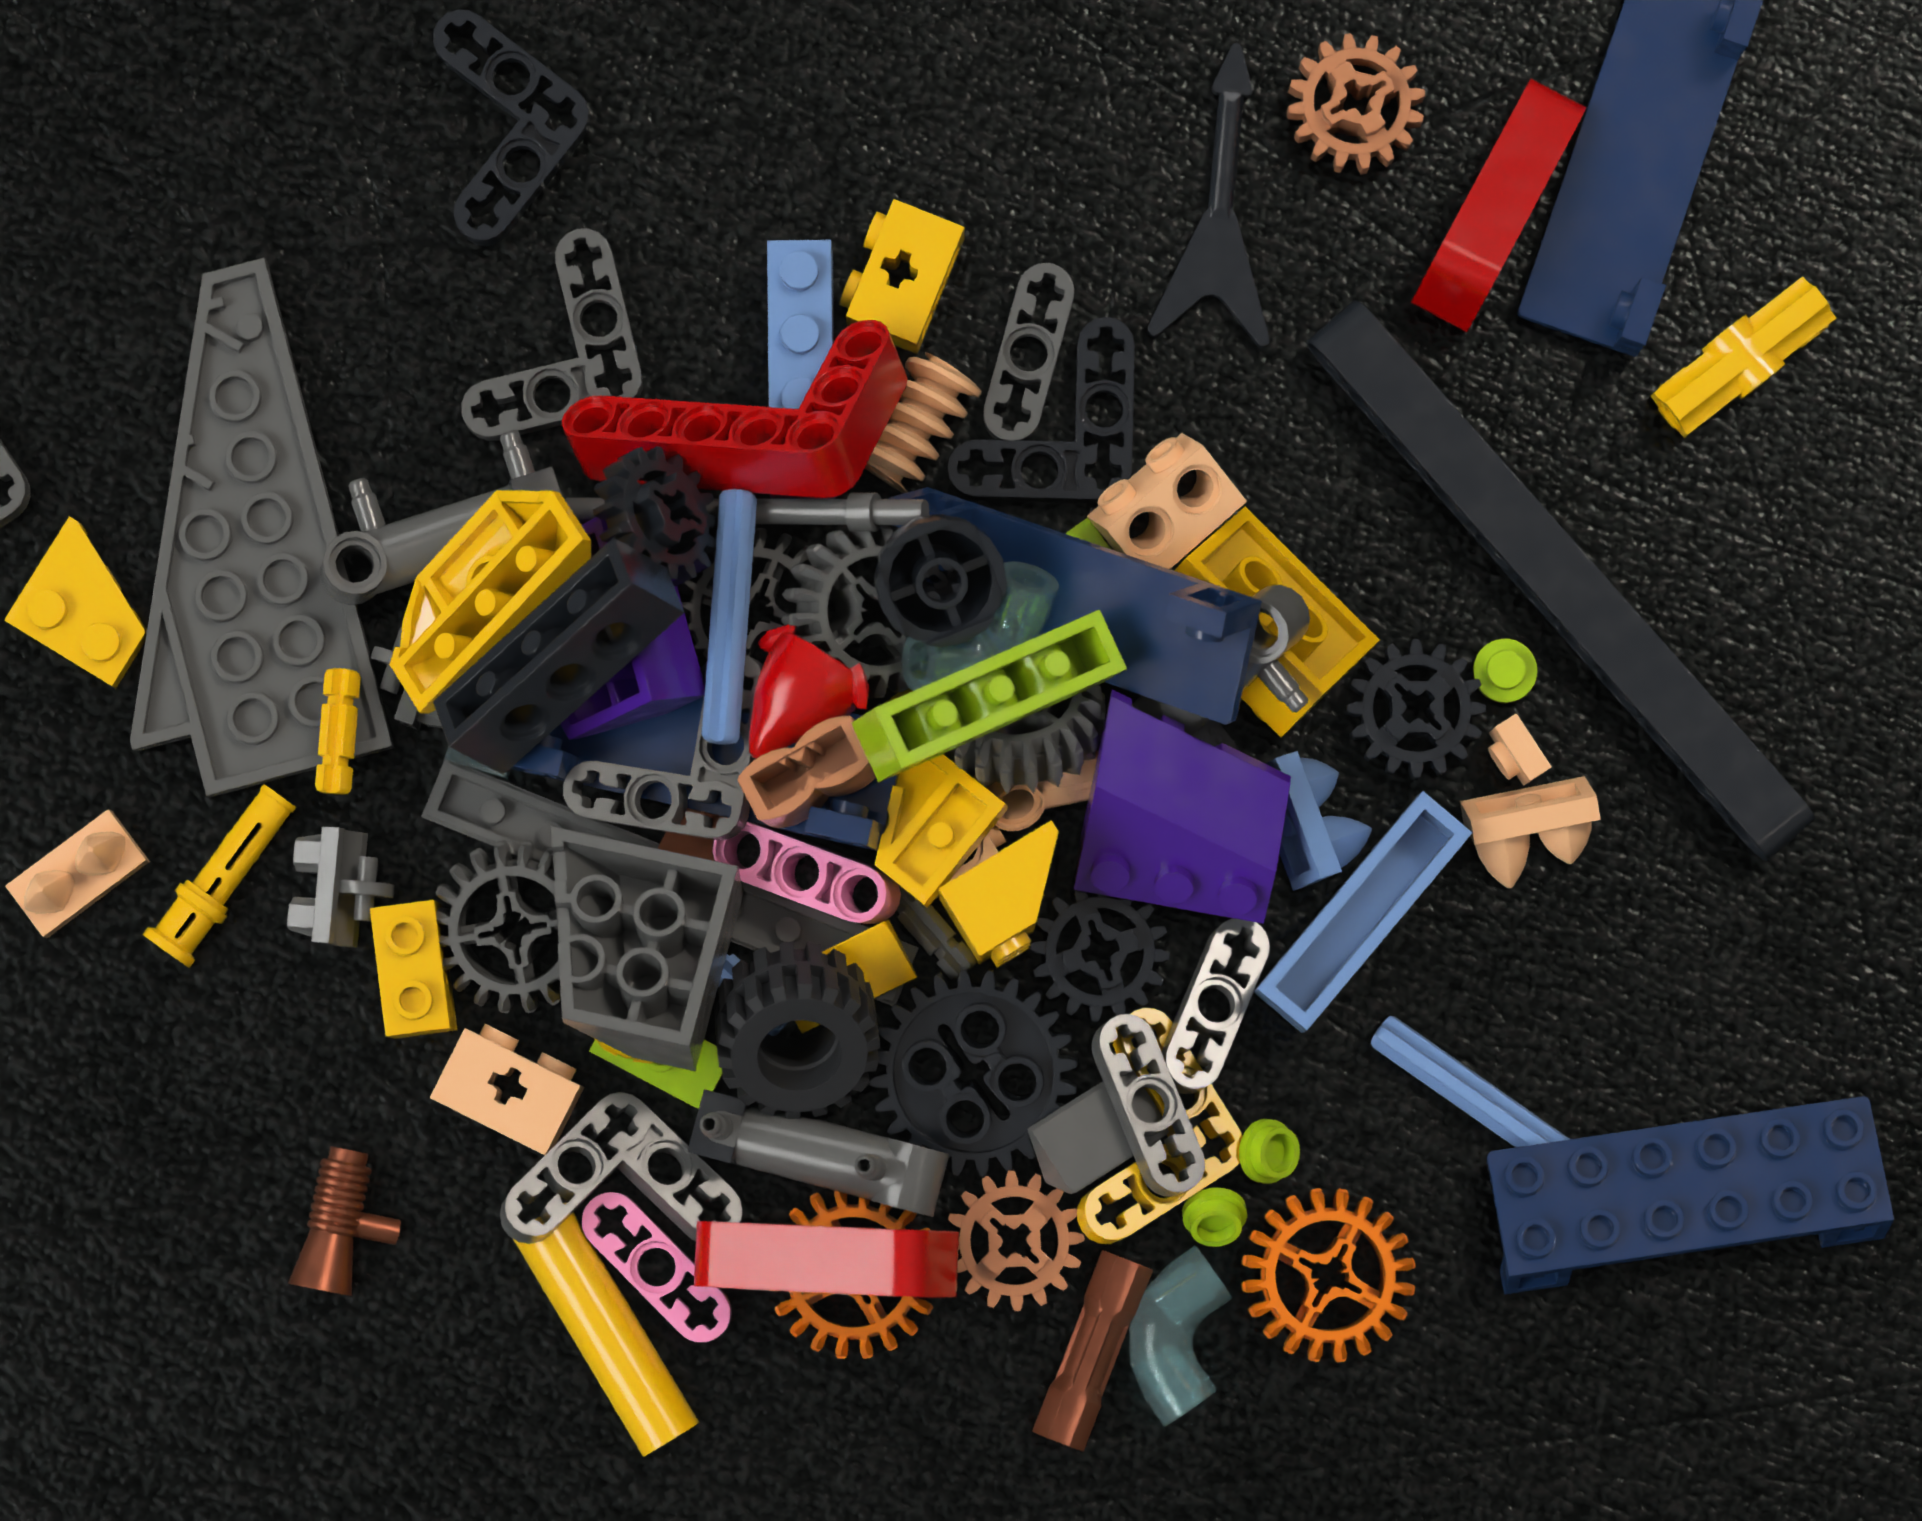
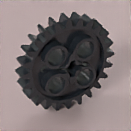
M962 967L958 977V985L952 987L947 978L939 972L934 976L935 993L932 995L918 984L914 985L911 988V994L916 1007L912 1009L905 1004L896 1002L891 1008L895 1017L902 1023L900 1027L881 1024L878 1029L879 1034L890 1042L891 1046L890 1048L878 1049V1063L886 1065V1071L872 1076L869 1081L871 1086L888 1088L889 1094L875 1105L876 1111L886 1112L895 1110L898 1115L887 1132L889 1135L908 1129L912 1134L908 1143L917 1146L924 1144L932 1150L949 1154L952 1157L953 1175L959 1176L966 1160H974L980 1177H985L990 1165V1158L994 1157L998 1158L1001 1165L1008 1172L1013 1169L1014 1157L1012 1151L1017 1148L1031 1160L1035 1158L1036 1154L1027 1128L1064 1106V1104L1056 1100L1058 1095L1076 1094L1077 1084L1061 1078V1072L1069 1071L1078 1066V1058L1060 1055L1059 1049L1072 1040V1033H1053L1050 1028L1060 1016L1061 1012L1059 1009L1049 1010L1040 1014L1036 1007L1043 992L1038 989L1025 999L1018 996L1020 977L1017 975L1008 982L1004 989L996 987L994 968L988 969L981 984H974L968 967ZM974 1011L990 1013L996 1018L999 1025L998 1036L988 1043L973 1041L967 1036L964 1029L965 1017ZM941 1024H946L950 1027L969 1061L976 1064L984 1060L988 1064L989 1068L983 1077L984 1081L1009 1110L1010 1116L1008 1118L1002 1119L998 1116L983 1088L975 1079L969 1080L966 1083L960 1079L959 1075L964 1068V1062L953 1047L940 1035L938 1027ZM922 1048L938 1050L945 1058L946 1073L935 1080H927L920 1077L912 1066L913 1054ZM1014 1063L1024 1064L1034 1072L1037 1086L1032 1092L1025 1095L1010 1093L1001 1081L1002 1070ZM961 1100L974 1102L981 1108L984 1114V1124L972 1132L959 1130L950 1120V1107Z

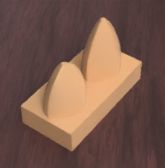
M1585 776L1460 801L1464 826L1473 832L1470 837L1476 847L1480 860L1487 871L1498 882L1509 889L1515 885L1526 864L1530 847V834L1538 833L1540 840L1554 856L1567 864H1572L1582 853L1588 842L1592 821L1601 820L1597 795Z
M108 809L5 887L40 934L48 938L150 861L113 811Z

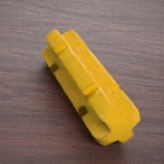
M331 668L327 669L324 674L323 694L328 696L327 704H322L318 755L323 758L322 764H317L315 786L319 792L325 794L344 795L348 794L352 788L353 768L348 767L349 759H354L358 708L353 706L354 699L359 698L361 680L359 673L352 669Z

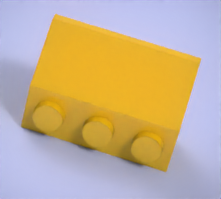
M1246 507L1242 508L1174 570L1250 597L1265 587L1272 585L1292 588L1302 596L1308 606L1310 616L1308 631L1278 661L1299 683V689L1308 698V703L1297 713L1292 712L1284 702H1280L1259 677L1242 691L1241 696L1252 708L1254 714L1260 720L1267 723L1281 738L1380 641ZM1259 612V620L1263 629L1271 635L1278 636V627L1274 619L1268 614Z
M1052 820L939 888L940 902L979 965L991 958L998 968L1029 949L1031 940L1028 935L1033 933L1058 835V830Z

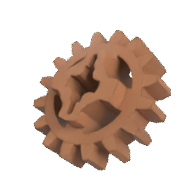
M1352 34L1344 35L1341 50L1337 52L1328 42L1320 43L1318 54L1321 62L1317 63L1312 59L1304 57L1300 62L1299 70L1307 78V81L1291 80L1288 93L1301 99V102L1288 106L1287 119L1303 120L1304 123L1296 131L1294 139L1297 143L1306 142L1310 139L1316 143L1311 159L1315 162L1323 158L1326 153L1335 156L1333 162L1334 171L1338 173L1342 171L1347 160L1356 161L1360 174H1367L1370 160L1375 156L1385 167L1391 165L1394 159L1391 146L1395 145L1407 151L1413 142L1412 137L1404 127L1411 129L1420 128L1424 118L1419 112L1410 109L1411 106L1422 103L1425 98V89L1409 88L1408 86L1417 74L1416 66L1411 65L1399 69L1396 62L1401 49L1395 46L1385 55L1377 52L1378 37L1371 35L1365 48H1356ZM1352 65L1366 66L1379 73L1373 76L1355 71ZM1325 77L1327 81L1326 86L1331 93V99L1321 105L1319 110L1315 111L1314 93L1320 81ZM1347 93H1351L1352 97L1356 100L1372 97L1368 102L1364 115L1361 116L1356 108L1348 111L1341 110ZM1396 97L1398 106L1397 117L1392 127L1387 131L1385 128L1386 122L1380 112L1383 106L1390 103L1391 99ZM1339 132L1354 136L1358 139L1359 143L1344 142L1332 135Z
M1008 1171L1005 1186L997 1188L989 1176L982 1178L985 1192L982 1197L978 1199L966 1191L961 1195L964 1203L970 1208L965 1216L950 1214L948 1217L952 1224L961 1228L958 1250L961 1251L962 1258L958 1260L957 1273L968 1270L972 1275L965 1288L969 1295L977 1291L981 1286L989 1290L987 1306L992 1308L999 1302L1001 1295L1010 1296L1013 1310L1021 1311L1023 1295L1031 1293L1034 1299L1042 1306L1047 1303L1044 1287L1049 1283L1063 1291L1068 1287L1065 1279L1059 1274L1063 1266L1069 1268L1080 1267L1081 1261L1075 1256L1068 1254L1069 1245L1084 1241V1234L1069 1232L1067 1223L1077 1217V1209L1060 1211L1056 1204L1060 1201L1064 1191L1058 1188L1052 1190L1047 1196L1039 1192L1041 1187L1040 1175L1034 1174L1027 1187L1018 1186V1178L1015 1171ZM1006 1197H1022L1034 1201L1023 1214L1003 1215L991 1204L996 1200ZM995 1218L1001 1225L1006 1224L1012 1229L1018 1228L1021 1224L1026 1225L1031 1232L1025 1240L1031 1247L1030 1251L1038 1258V1262L1033 1263L1026 1255L1022 1257L1016 1252L1011 1253L1007 1258L1002 1256L998 1249L1001 1247L1003 1240L997 1234L999 1230L990 1223V1219ZM1050 1218H1052L1058 1236V1246L1054 1260L1050 1259L1041 1250L1040 1229ZM975 1220L988 1231L989 1252L978 1264L973 1257L970 1243L971 1231ZM1006 1267H1027L1037 1277L1023 1284H1005L994 1280Z

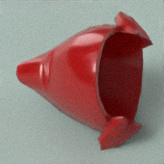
M788 624L769 630L758 641L760 648L769 653L755 688L749 732L750 755L757 759L770 751L786 748L798 742L808 730L825 720L849 716L855 711L856 707L857 709L866 710L869 684L861 664L858 663L848 668L814 644L796 635L797 626Z

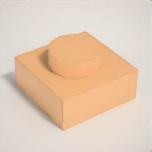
M1514 714L1489 732L1495 743L1488 747V751L1497 767L1508 780L1517 775L1524 786L1552 767L1517 714Z

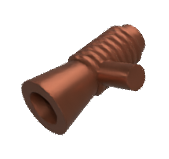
M330 1146L328 1159L324 1158L321 1160L320 1165L322 1168L319 1169L318 1173L320 1176L317 1177L316 1181L319 1185L315 1186L316 1194L313 1195L315 1202L311 1205L313 1211L309 1214L311 1220L307 1224L311 1229L289 1284L352 1296L353 1237L392 1245L396 1244L401 1224L399 1219L361 1212L364 1209L362 1202L366 1199L364 1193L368 1190L366 1184L370 1180L368 1176L372 1171L369 1167H366L368 1154Z

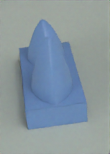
M1298 751L1277 757L1265 763L1291 776L1279 854L1293 891L1342 872L1341 868L1360 853L1371 834L1372 828L1357 820L1346 817L1321 816L1319 807L1331 795L1339 772L1318 760L1300 758Z

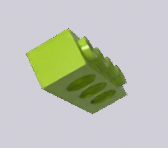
M1099 609L880 705L851 724L879 783L1093 688L1126 670L1127 667Z

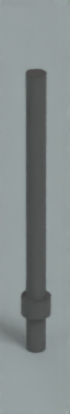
M850 493L847 499L756 498L755 524L847 525L850 531L877 532L881 525H904L916 517L929 515V504L925 499H881L878 493ZM565 498L566 503L580 523H586L596 518L593 515V509L605 504V500L602 498ZM714 498L706 506L708 514L714 515L717 518L719 498Z

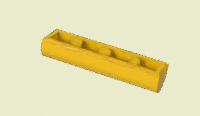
M572 1213L550 1236L541 1242L526 1244L513 1239L642 1456L648 1455L699 1423L698 1419L593 1244L585 1236L575 1214ZM541 1217L535 1219L539 1221L542 1225L544 1224Z

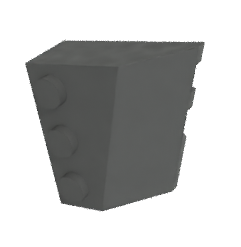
M550 826L554 860V893L557 908L558 957L563 1022L632 1058L696 1071L743 897L738 866Z

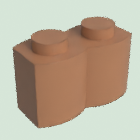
M840 716L825 720L808 730L799 739L794 748L770 751L755 759L742 771L737 781L759 821L772 828H785L799 824L808 819L810 806L821 808L828 797L854 793L870 784L876 778L851 724L855 721L854 718L851 716Z

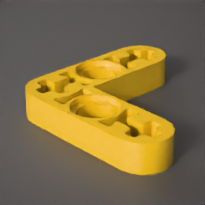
M1141 1008L1130 1013L1145 1020L1156 1031L1158 1036L1156 1040L1162 1051L1173 1022L1165 1013L1155 1008ZM1117 1029V1039L1113 1041L1116 1054L1124 1053L1127 1056L1131 1068H1133L1138 1077L1149 1074L1147 1071L1149 1067L1147 1065L1135 1071L1130 1059V1052L1135 1049L1131 1041L1134 1036L1123 1038L1119 1029ZM1190 1050L1183 1055L1176 1054V1058L1184 1063L1182 1074L1189 1078L1197 1071H1203ZM1212 1084L1194 1093L1192 1106L1185 1111L1189 1120H1191L1204 1109L1207 1110L1210 1118L1199 1124L1210 1139L1220 1136L1224 1140L1226 1147L1219 1152L1223 1163L1221 1164L1215 1156L1205 1159V1170L1199 1183L1190 1190L1169 1198H1159L1153 1195L1148 1190L1137 1163L1131 1164L1090 1190L1081 1199L1077 1208V1221L1081 1231L1090 1240L1099 1244H1112L1128 1237L1232 1171L1240 1163L1239 1147L1242 1133ZM1145 1088L1163 1116L1164 1102L1161 1096L1153 1089ZM1198 1125L1193 1127L1200 1147H1203L1206 1144V1139ZM1169 1126L1168 1137L1175 1134L1173 1126ZM1163 1144L1166 1159L1161 1163L1169 1166L1174 1171L1177 1181L1181 1182L1179 1172L1187 1167L1186 1161L1183 1156L1172 1158L1166 1145ZM1124 1179L1128 1180L1130 1189L1123 1184ZM1131 1192L1133 1198L1138 1203L1116 1217L1119 1229L1117 1230L1111 1222L1101 1226L1095 1217L1102 1209L1098 1199L1101 1197L1103 1202L1108 1205ZM1140 1205L1147 1210L1145 1215L1142 1214Z

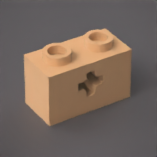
M484 1024L480 1034L464 1028L430 1098L546 1155L556 1145L584 1089L583 1086L571 1081L576 1068L543 1052L537 1063L514 1052L519 1040L487 1024ZM515 1069H518L522 1072L519 1077V1083L528 1090L523 1099L511 1097L505 1105L500 1101L502 1090L493 1084L498 1074L510 1077Z

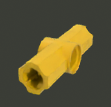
M1802 276L1750 318L1747 315L1743 316L1702 349L1703 355L1673 375L1651 397L1655 401L1659 412L1670 426L1685 438L1739 396L1742 400L1786 365L1783 362L1800 347L1803 348L1812 339L1826 330L1836 317L1821 292Z

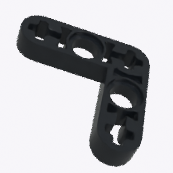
M455 10L445 14L434 28L433 43L439 58L453 72L518 121L462 191L454 206V218L461 234L468 241L476 245L490 246L499 243L509 234L579 146L590 129L591 116L585 99L572 86L479 15L469 10ZM470 27L474 28L475 31L472 37L476 45L488 55H490L494 44L501 47L500 50L488 58L480 76L473 72L481 66L479 59L463 48L455 55L450 53L453 44L448 35L453 29L464 33ZM510 62L525 66L530 73V82L527 88L516 95H506L500 92L494 84L495 74L498 69ZM543 82L551 86L543 92L545 99L555 107L563 109L568 103L574 105L572 115L576 125L571 129L564 125H560L555 131L549 129L552 122L548 112L536 102L530 114L522 110L537 98ZM521 149L534 152L541 161L537 176L525 183L515 182L505 173L507 158L513 152ZM492 177H496L507 192L518 196L519 199L515 204L511 205L503 195L493 210L498 223L493 228L483 223L475 230L470 227L474 219L469 212V208L474 203L481 207L489 204L497 193L495 188L487 185Z
M1097 318L1086 324L1079 335L1076 363L1075 442L979 439L966 441L955 448L949 458L947 467L949 482L955 492L964 498L977 501L1097 503L1105 490L1097 489L1095 478L1085 477L1084 472L1085 469L1094 468L1096 465L1097 444L1085 447L1084 436L1102 441L1122 437V448L1110 444V468L1120 469L1121 478L1111 479L1109 487L1120 480H1129L1132 473L1135 345L1133 335L1127 325L1115 318ZM1100 332L1112 333L1113 343L1123 344L1124 352L1114 353L1111 361V377L1123 374L1125 376V384L1123 385L1109 380L1085 383L1086 373L1099 376V354L1095 351H1088L1087 344L1098 342ZM1107 393L1119 400L1122 405L1123 414L1118 423L1111 427L1103 428L1096 426L1089 420L1086 414V405L1093 396ZM977 453L983 455L984 465L1003 467L1004 462L1001 453H1014L1015 456L1011 467L1014 488H1000L1003 482V475L992 474L983 477L982 486H970L968 475L958 474V466L969 464L970 454ZM1032 455H1046L1057 465V479L1047 488H1032L1022 478V464Z

